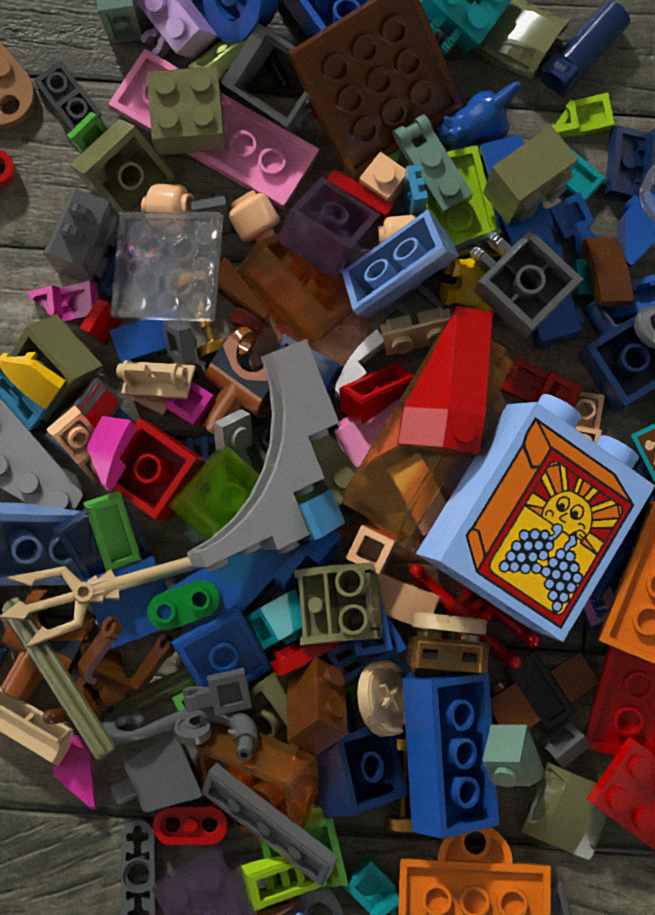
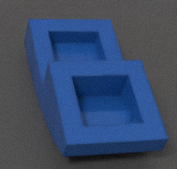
M174 311L152 316L109 330L121 363L125 360L135 362L156 353L158 356L166 354L167 348L162 322L172 319L182 322L179 312Z
M334 530L318 540L310 541L297 550L272 575L275 587L286 594L298 582L297 578H295L294 570L328 566L342 547L341 535Z

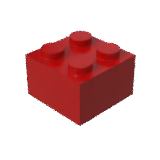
M139 418L135 424L137 431L120 457L126 468L113 489L119 491L122 496L154 519L170 522L209 462L155 424Z

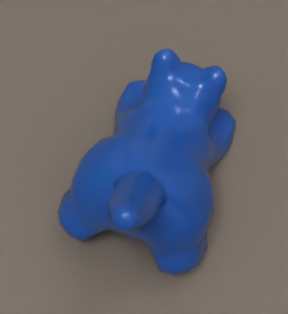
M513 82L497 94L492 91H482L474 95L465 108L454 115L445 116L444 120L433 126V131L438 134L440 141L443 144L450 145L447 152L471 147L481 138H485L487 142L503 139L510 128L504 105L515 97L521 87L520 83Z

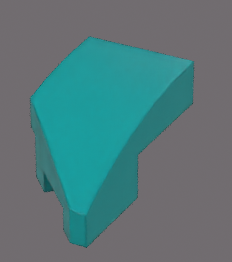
M367 856L347 877L349 886H344V888L370 915H397L399 896L396 892V885Z

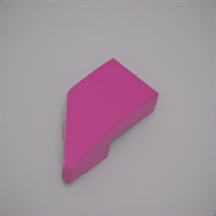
M85 281L62 288L50 285L28 291V297L31 300L38 302L46 309L49 315L54 316L57 314L66 323L84 321L95 301L99 298L97 283L92 281Z
M102 416L87 445L97 475L106 491H112L126 468L120 457L137 431L131 420Z
M81 735L73 736L71 746L59 766L53 764L54 777L85 803L86 806L94 810L97 809L96 777L93 775V753Z

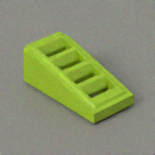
M281 855L253 861L241 866L247 896L255 911L327 885L326 881L321 886L311 878L305 879L304 873ZM293 868L296 881L290 882L287 870ZM278 873L281 884L274 885L272 875ZM264 878L265 888L259 889L257 881Z

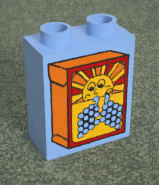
M543 394L538 402L506 405L481 446L479 454H476L416 552V555L532 631L563 642L655 485L633 470L639 459L638 454L624 443L605 435H600L594 443L575 429L581 419L580 413L575 408L557 397Z

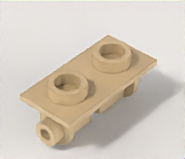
M442 307L418 312L419 324L412 325L410 315L386 319V323L380 325L386 355L404 354L413 349L430 345L436 346L451 317L449 308L442 310Z
M125 360L123 363L118 364L116 373L119 378L124 380L121 392L123 395L187 399L196 366L181 365L180 363L164 364Z

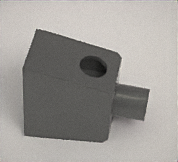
M174 729L126 761L124 768L128 778L111 785L112 794L119 806L138 798L144 812L197 799L203 796L202 789L204 786L187 745L177 741Z

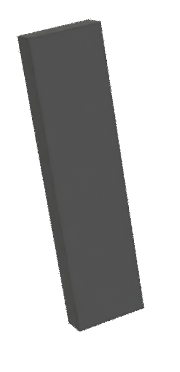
M218 763L208 771L202 789L203 795L318 885L322 886L339 858L336 854Z

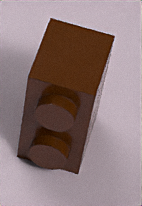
M316 657L287 678V741L318 755L346 736L348 729L345 672Z

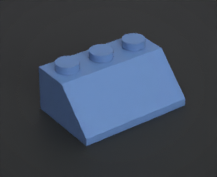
M428 209L342 271L351 306L356 315L373 317L381 310L389 308L398 298L408 291L419 287L424 280L438 270L449 266L459 256L451 237Z

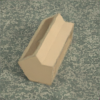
M0 688V732L59 766L71 746L74 730L63 723L53 725L44 723L42 719L44 712L27 702L7 694Z

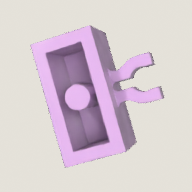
M191 0L136 1L155 26L153 29L145 31L140 39L143 43L151 45L156 38H159L156 48L151 52L160 58L167 54L171 46L176 54L196 60L218 37Z

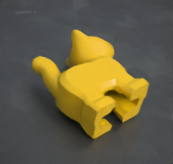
M455 258L444 269V274H451V277H457L455 284L441 283L438 294L442 300L441 302L448 306L457 303L464 307H471L472 309L493 312L495 314L496 312L474 292L477 282L486 272L473 258Z

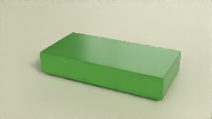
M119 491L83 502L106 571L142 560L122 495Z

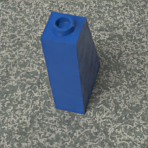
M262 547L246 555H241L240 552H237L228 557L229 563L212 571H208L207 567L202 568L166 590L169 591L199 580L210 581L220 590L221 604L219 609L208 617L182 625L181 627L185 634L236 604L244 614L274 581L272 575L295 553L294 549L280 554L278 550H264ZM198 592L195 595V602L199 606H204L207 601L206 595Z

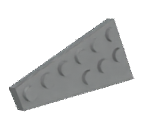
M0 398V488L27 504L78 511L86 495Z

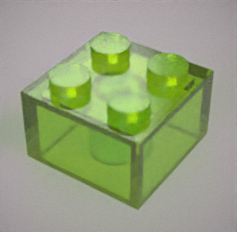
M226 445L213 452L170 503L169 507L204 538L209 540L234 518L249 498L260 475Z

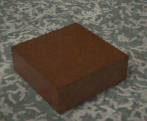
M576 652L549 670L570 703L598 685V678L581 652Z

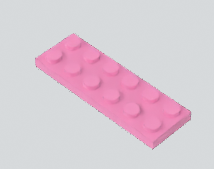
M144 49L108 103L110 110L151 133L147 72L179 68ZM222 93L226 150L186 154L250 191L254 190L256 194H266L272 204L285 210L320 155V149Z

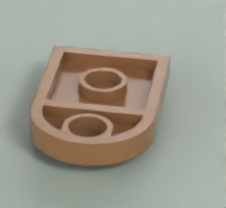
M0 42V130H8L21 125L30 117L36 104V90L27 72ZM10 101L20 103L19 109L15 113H3V107L6 103Z

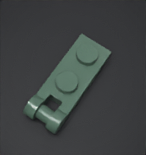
M422 114L413 120L414 123L406 128L401 126L393 130V136L411 166L421 164V178L424 177V188L440 214L444 215L472 199L473 193L433 131L429 119L425 114ZM420 136L424 144L416 148L412 140Z

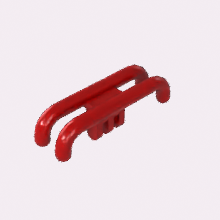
M414 564L410 567L409 574L411 578L421 588L440 596L438 604L451 616L485 619L487 622L494 616L528 646L537 647L540 645L541 637L539 634L531 631L528 627L458 581L456 582L464 589L454 599L423 570L421 565ZM486 630V635L470 633L473 636H480L479 642L509 668L518 669L521 666L522 660L520 656L509 650L488 630Z

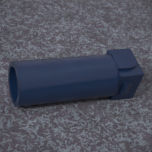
M605 1L572 38L542 66L541 82L564 98L578 84L582 75L630 25V17L625 8L615 1Z

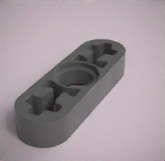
M137 817L129 821L121 832V915H131L130 911L134 910L137 905V894L129 896V891L132 893H143L147 890L150 891V895H143L142 909L149 911L148 915H157V838L153 831V823L147 818ZM136 826H141V831L148 833L149 838H145L141 844V854L149 852L150 857L137 855L129 858V853L134 854L137 851L136 839L129 836L130 833L136 830ZM143 864L148 868L150 876L146 883L135 884L129 877V870L132 865Z

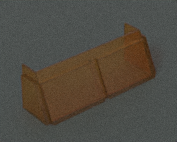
M448 321L401 396L397 409L392 411L344 491L345 496L341 501L357 518L402 543L406 537L417 544L420 540L414 535V532L460 456L397 444L403 406L418 382L419 376L429 361ZM493 340L490 343L486 411L508 374L518 376L515 363L511 360L508 350Z

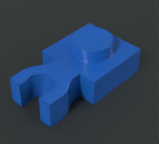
M579 191L549 208L553 225L561 240L568 237L571 238L572 253L576 259L584 257L580 249L584 238H599L590 232L588 226L595 223V220Z

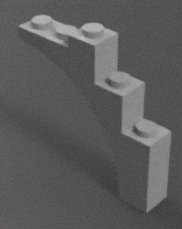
M307 339L261 356L269 384L272 410L270 443L263 469L249 498L234 518L212 538L187 552L192 567H207L208 571H212L229 563L228 557L237 552H240L241 555H246L261 547L264 550H278L279 554L297 548L299 546L298 540L310 535L295 497L313 491V483L324 479L311 441L327 436L329 434L327 428L339 423Z

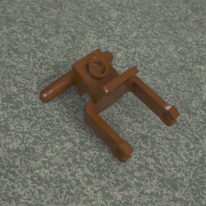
M108 616L104 620L101 630L92 643L86 642L80 647L82 658L78 662V671L81 677L75 683L100 722L103 721L106 713L114 710V706L124 699L126 694L136 696L145 690L165 660L175 652L171 642L172 636L162 634L157 639L155 646L131 678H126L124 675L121 654L109 649L121 635L123 626L118 624V618ZM63 707L46 710L42 716L44 723L48 725L72 721ZM122 726L118 728L119 730L128 731Z

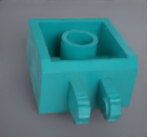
M512 0L420 1L427 18L431 21L430 26L434 35L438 29L446 35L439 44V48L444 56L454 43L465 53L480 45Z

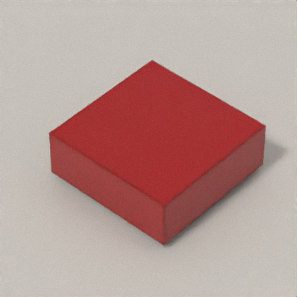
M98 298L80 328L94 340L106 346L111 339L109 330L117 328L124 316L108 302Z

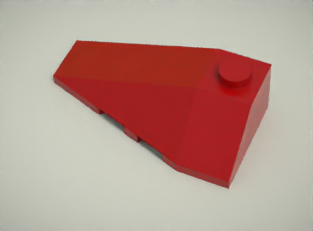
M462 306L455 307L429 361L419 376L418 382L403 406L397 444L467 457L479 454L486 411L493 312Z

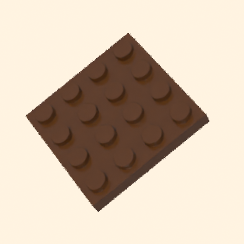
M369 0L287 52L346 175L351 179L363 173L379 152L389 156L400 149L394 139L393 130L401 126L405 128L414 123L413 120L422 114L427 116L433 127L444 120L445 116L449 117L464 107L420 0Z

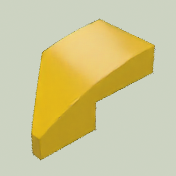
M27 352L25 356L10 357L9 353H3L0 356V369L20 391L46 410L64 384L65 379L37 362L36 358L38 355L36 352Z

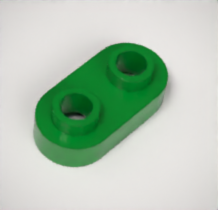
M199 580L158 594L148 605L147 614L149 621L160 630H171L208 617L219 609L221 593L214 583L207 580ZM198 592L206 595L207 601L204 606H199L195 602V595ZM164 604L168 605L172 611L168 619L163 618L160 614V608Z

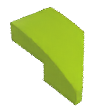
M609 93L574 101L570 99L566 105V110L552 127L560 137L588 135L611 130L615 125Z

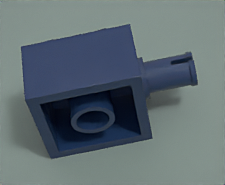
M595 300L585 306L582 312L585 313L599 336L596 340L586 345L577 356L616 414L655 390V349L647 347L636 335L634 329V319L636 316L623 324H617L607 307H599ZM651 318V324L655 330V321Z
M346 692L348 734L318 755L310 752L324 818L353 816L408 796L395 737H380L372 733L367 725H357L350 692Z

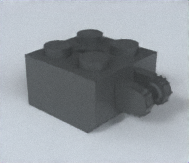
M71 189L65 207L43 254L57 273L81 282L92 281L97 283L98 279L104 276L110 261L108 259L112 246L116 247L123 228L110 201L79 189Z
M493 231L485 238L489 246L502 257L497 263L479 247H475L469 252L473 260L486 272L477 282L474 292L523 339L527 340L577 289L583 278L535 233L528 231L512 247ZM527 281L533 285L532 290L524 288L522 283L525 285Z

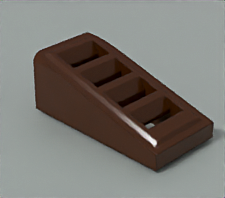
M224 257L209 275L211 288L238 309L245 310L259 319L262 327H267L270 323L267 309L233 264Z

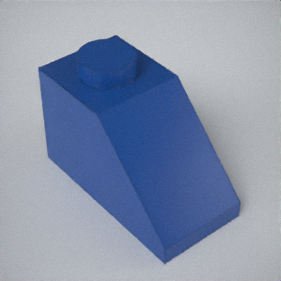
M650 189L641 198L635 194L621 208L624 215L617 223V240L625 256L628 270L655 245V194Z

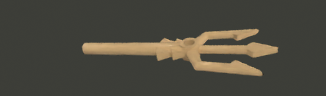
M185 557L115 577L110 569L101 577L97 578L95 575L87 582H81L65 566L6 577L12 581L32 587L35 581L62 576L72 592L27 605L19 601L3 613L0 618L25 620L30 613L75 601L74 620L49 630L42 626L25 648L81 628L90 602L103 603V599L119 600V591L203 567H192L189 557Z

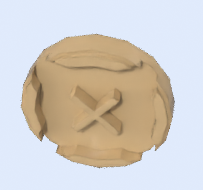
M415 612V614L413 613L412 627L486 635L487 621L479 618Z
M390 660L372 662L363 669L358 682L357 696L360 713L370 731L380 737L400 735L404 731L402 727L405 724L403 680L399 672L403 671Z

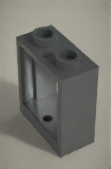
M258 23L220 83L230 93L296 135L299 129L302 130L307 126L313 114L311 111L313 105L306 91H304L288 117H285L246 91L273 48L288 58L287 52L295 48L294 45Z

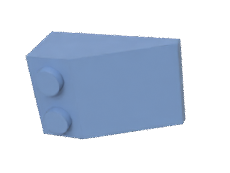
M0 502V585H24L6 577L63 566L67 567L83 582L85 580L53 529V527L65 522L81 511L26 503ZM62 576L35 581L33 585H67Z

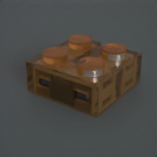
M417 629V637L408 636L406 664L416 668L487 673L489 643L479 642L480 634L453 632V640L442 639V631Z

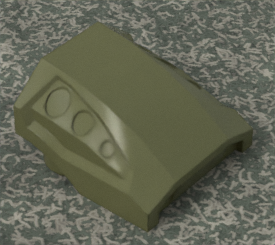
M512 0L480 45L473 48V51L500 68L514 71L517 75L526 76L532 80L541 61L546 58L548 50L554 46L558 35L560 36L568 27L570 19H561L555 14L525 0Z
M373 563L328 565L294 570L300 591L302 615L301 646L382 638L383 611L381 591Z
M548 762L545 768L544 779L540 780L531 797L519 830L543 842L590 860L595 852L608 815L586 800L596 785L595 782Z

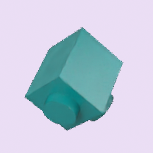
M295 589L245 617L263 650L280 640L286 646L302 637L301 603Z

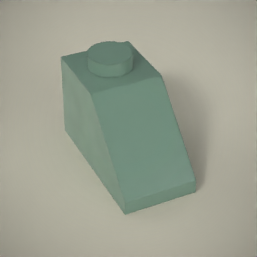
M490 725L482 762L492 785L502 787L531 786L544 779L545 771L528 726Z

